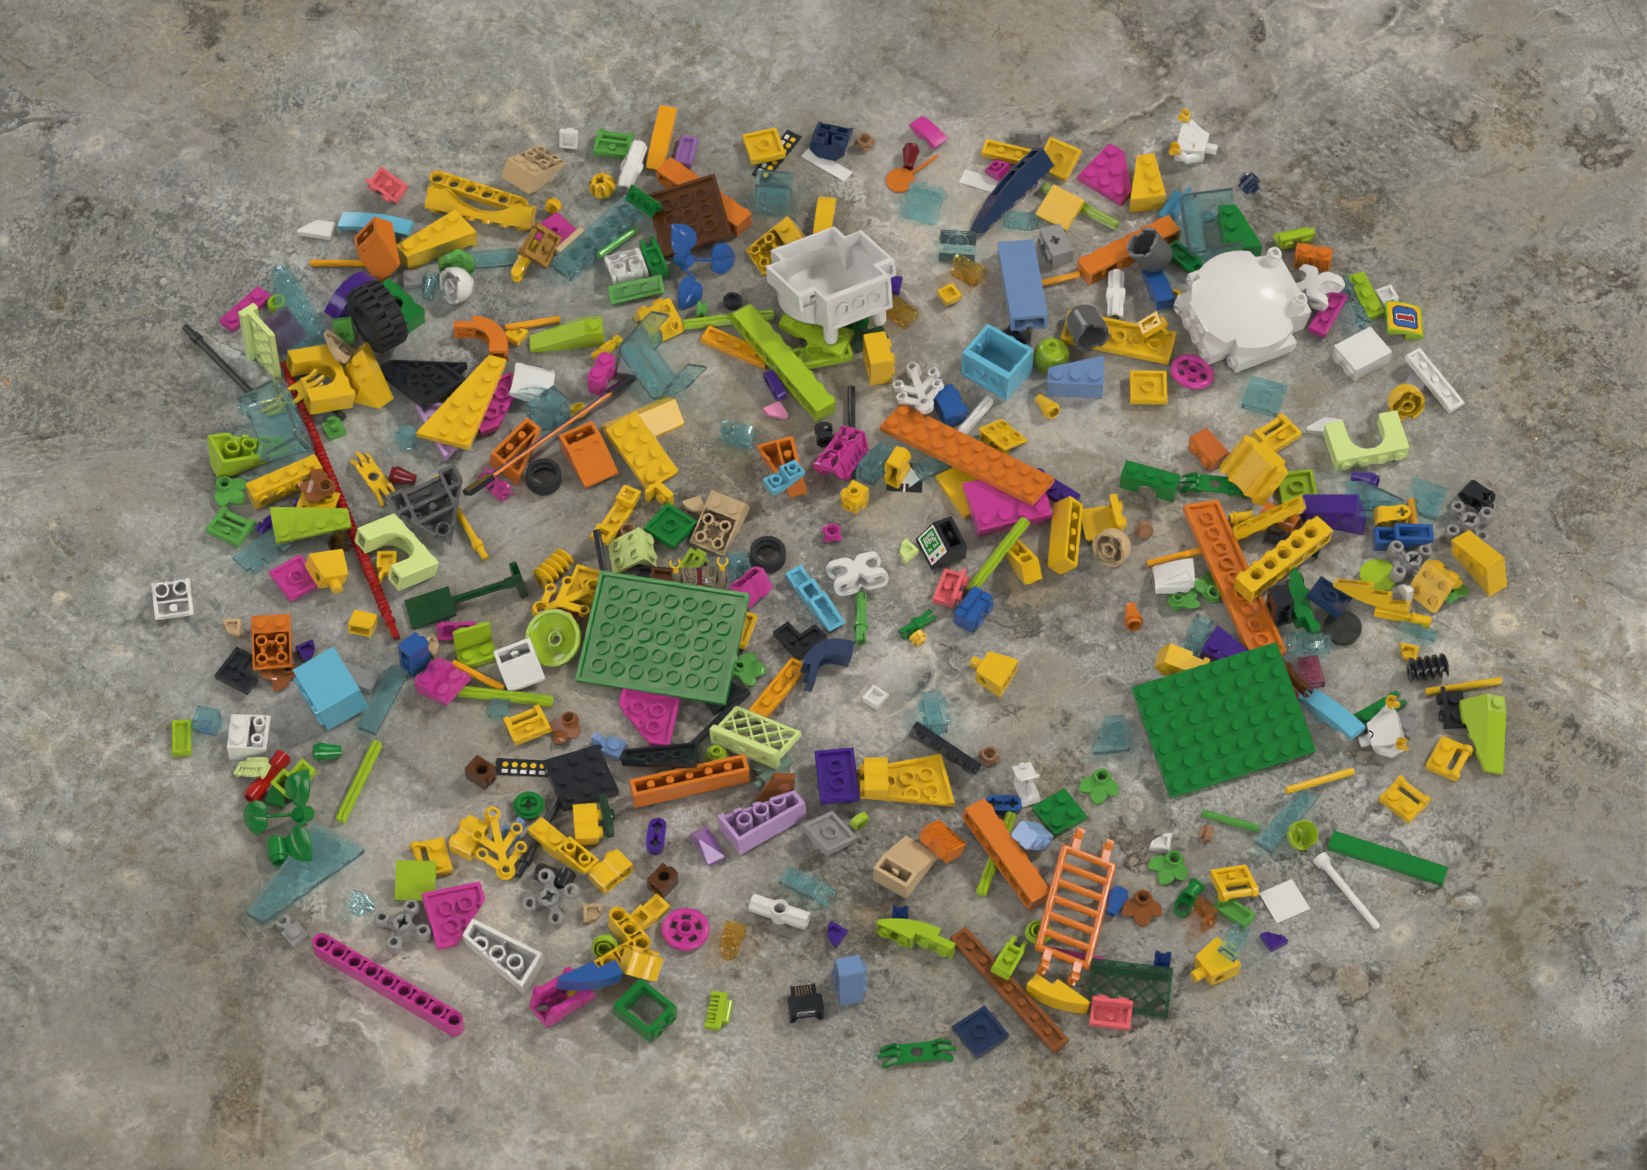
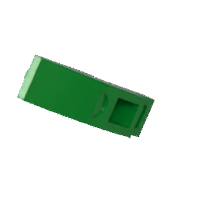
M1293 567L1288 589L1295 602L1292 621L1296 629L1303 627L1310 641L1313 642L1318 640L1321 626L1313 617L1310 600L1305 598L1310 589L1306 588L1303 575L1298 573L1296 567Z

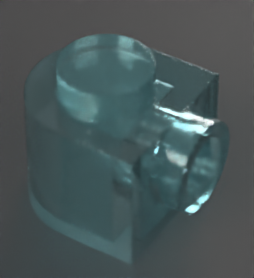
M398 425V431H394L395 442H398L399 449H412L418 444L415 427Z

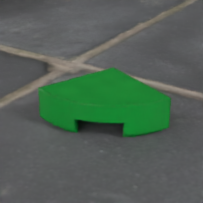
M271 785L265 799V804L284 810V795L275 786Z

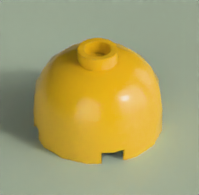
M1400 384L1394 387L1388 395L1389 411L1397 410L1400 421H1405L1403 419L1405 417L1415 419L1425 409L1423 393L1412 384Z

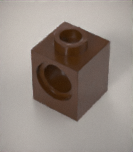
M476 755L465 767L466 779L485 790L497 778L496 766Z
M664 863L647 878L648 889L654 894L657 893L663 899L678 884L677 871L672 866L668 867Z

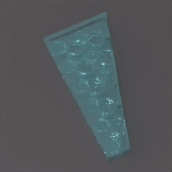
M289 264L272 270L282 364L286 363L288 350L327 344L324 337L326 328Z
M314 822L308 830L312 840L311 854L313 861L302 862L289 855L247 910V916L263 925L364 854V848Z

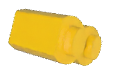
M896 446L884 464L886 472L884 474V482L897 489L910 471L909 461L911 455L906 448Z
M864 757V763H860V775H864V780H860V792H864V798H888V757Z
M597 803L574 804L575 840L582 846L598 845L599 838H603L602 826H598V821H602L601 809H597Z
M469 814L460 821L459 830L456 834L451 835L448 844L450 852L471 862L482 845L471 839L472 832L475 829H480L483 831L484 836L488 837L491 830L489 823ZM479 833L474 834L476 838H481Z
M615 849L614 851L607 852L603 857V861L597 863L588 871V880L605 895L615 888L618 883L625 880L634 871V867L630 860L618 849Z
M632 945V948L625 947L619 967L624 974L657 982L664 958L660 957L659 952L648 949L645 952L644 948Z

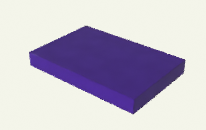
M854 747L814 751L820 805L859 802L860 794Z

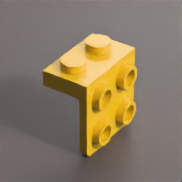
M661 297L652 302L653 306L647 308L645 305L637 309V314L633 315L635 322L641 320L653 345H657L685 330L670 297L665 300Z
M1117 494L1109 495L1108 506L1082 510L1081 525L1087 542H1093L1098 533L1108 528H1117L1124 532V528L1127 527V520L1125 516H1122L1123 504L1122 501L1118 500Z
M1436 559L1425 561L1410 584L1414 590L1413 598L1432 613L1439 611L1452 589H1458L1463 584L1457 573L1451 570L1448 571L1444 568L1445 565Z

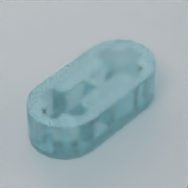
M1009 211L1004 215V225L1008 229L1033 231L1038 226V217L1030 212Z

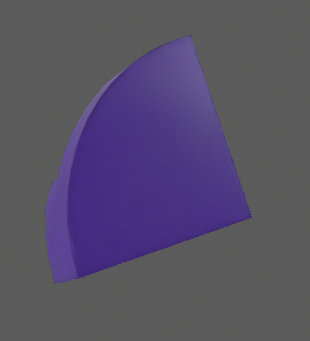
M313 639L295 646V650L303 664L314 656L315 645Z
M830 921L827 930L828 939L837 948L848 934V930Z
M1270 932L1260 934L1261 940L1270 952L1288 944L1287 938L1281 934L1278 935Z

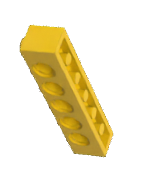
M1318 516L1312 520L1308 519L1302 528L1294 530L1289 535V538L1285 541L1281 540L1272 551L1268 550L1259 561L1252 562L1246 571L1239 572L1235 577L1234 589L1251 603L1291 572L1293 567L1300 565L1331 541L1333 530Z

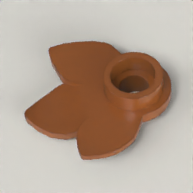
M311 469V480L298 484L299 489L304 494H307L305 499L307 502L320 501L324 496L332 495L336 489L335 483L327 477L326 472L319 469Z
M292 663V668L262 670L259 677L272 681L273 692L280 691L288 687L290 681L296 677L293 670L297 666Z
M567 711L560 718H555L549 722L552 731L550 733H554L553 741L555 745L564 744L568 741L569 737L576 739L581 733L579 717L572 711Z
M1139 890L1134 894L1133 899L1127 900L1124 903L1122 915L1123 917L1133 916L1138 926L1145 927L1150 923L1152 916H1162V907L1159 902L1153 900L1149 891ZM1140 899H1145L1146 902H1141V901H1139V900H1140Z

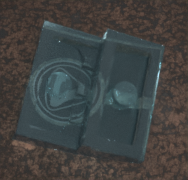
M941 229L938 262L975 264L977 232Z

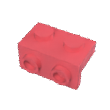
M382 166L371 180L365 179L369 184L368 188L374 193L378 191L382 193L380 197L388 203L393 201L397 204L409 188L407 184Z
M945 568L932 603L955 609L956 603L961 602L963 596L962 588H966L969 581V576H966L967 569L963 568L961 573Z
M1106 995L1092 996L1089 1026L1130 1031L1133 1001L1125 997L1114 999Z

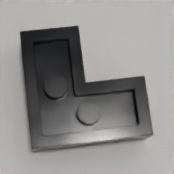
M789 622L773 631V636L797 660L804 657L814 645L827 640V636L816 624L801 634Z
M236 646L216 672L215 679L249 695L259 681L257 676L245 671L253 660L252 654Z

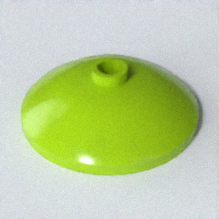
M548 609L540 612L531 620L526 630L525 639L530 637L541 665L557 667L567 663L574 657L580 645L581 633L578 623L569 613L559 609ZM560 637V641L556 643V638Z

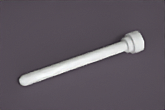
M1326 852L1319 854L1313 863L1318 869L1325 870L1370 926L1374 930H1378L1380 924L1331 866V858Z

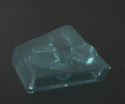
M1125 715L1105 716L1096 744L1093 747V756L1130 752L1131 746Z

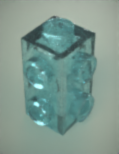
M941 690L922 692L921 700L918 701L919 712L924 714L922 725L937 735L948 733V725H951L950 714L945 711V708H947L946 697H942Z

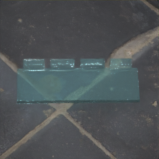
M271 528L233 556V560L247 572L251 570L253 574H256L265 567L264 562L269 564L280 556L277 550L284 553L295 543L292 541L277 545L274 529Z

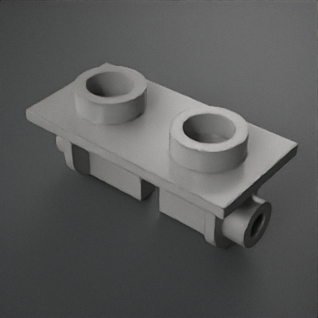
M1042 130L1029 131V133H1026V131H1009V144L1024 148L1044 149L1045 132H1042Z

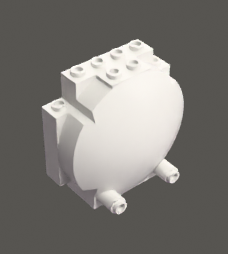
M834 226L771 250L772 264L766 266L767 282L777 290L780 307L786 314L796 320L822 325L826 343L835 344L839 339L838 328L872 316V322L876 326L885 324L886 310L893 307L891 278L896 276L895 260L863 231L845 236Z
M1272 247L1268 249L1266 256L1255 257L1250 251L1222 253L1207 261L1200 270L1187 275L1185 288L1188 292L1177 296L1174 310L1180 315L1184 328L1191 335L1192 343L1196 344L1200 357L1205 360L1207 365L1227 358L1229 367L1233 368L1234 372L1237 373L1294 351L1297 342L1292 333L1304 329L1312 311L1307 304V296L1300 292L1284 264L1279 248Z

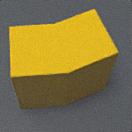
M354 609L348 622V633L371 638L378 623L377 614Z

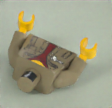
M719 556L717 558L718 570L717 566L681 568V571H679L681 565L679 558H677V567L672 566L671 560L669 561V567L673 569V582L724 589L727 574L725 567L728 565L729 560L726 557V563L721 565L719 563Z

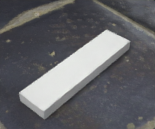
M1421 348L1405 355V361L1449 414L1464 406L1465 402Z

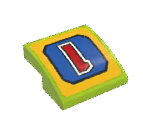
M1385 301L1387 334L1404 335L1405 339H1423L1421 307L1405 302Z

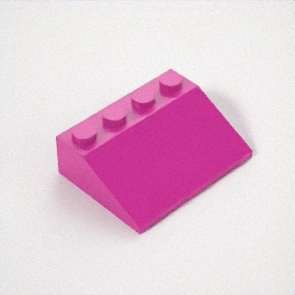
M980 480L962 483L976 537L1011 530L1021 517L1026 518L1030 525L1048 522L1052 516L1046 492L1031 506Z

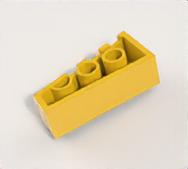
M453 210L397 244L399 260L408 270L429 263L431 259L440 258L451 253L455 249L463 250V248L468 246H477V232L456 210Z

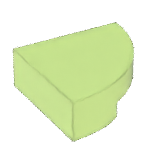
M904 539L900 547V557L903 563L906 564L919 554V549L909 540Z

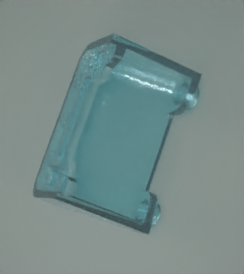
M277 377L237 398L240 403L238 406L239 411L243 416L246 415L250 419L260 443L257 454L261 460L270 462L304 453L314 448L291 392Z

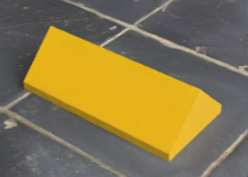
M667 396L601 425V428L605 433L608 427L637 411L656 438L684 426V421L676 399ZM607 436V438H608V440L610 441V443L612 444L613 448L615 449V451L617 452V454H619L618 450L616 449V447L613 445V443L611 442V440H610L609 437Z

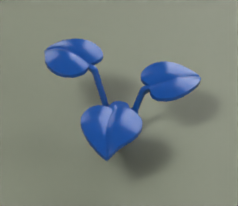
M671 224V247L675 253L673 262L690 276L682 279L678 290L679 308L684 310L696 305L703 295L701 283L695 281L696 277L686 268L691 267L694 261L712 262V271L723 274L732 268L735 262V252L728 244L718 243L712 248V259L694 258L690 254V248L694 247L697 243V235L694 229L684 224Z

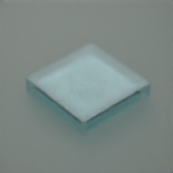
M1252 375L1241 403V408L1276 418L1288 385Z

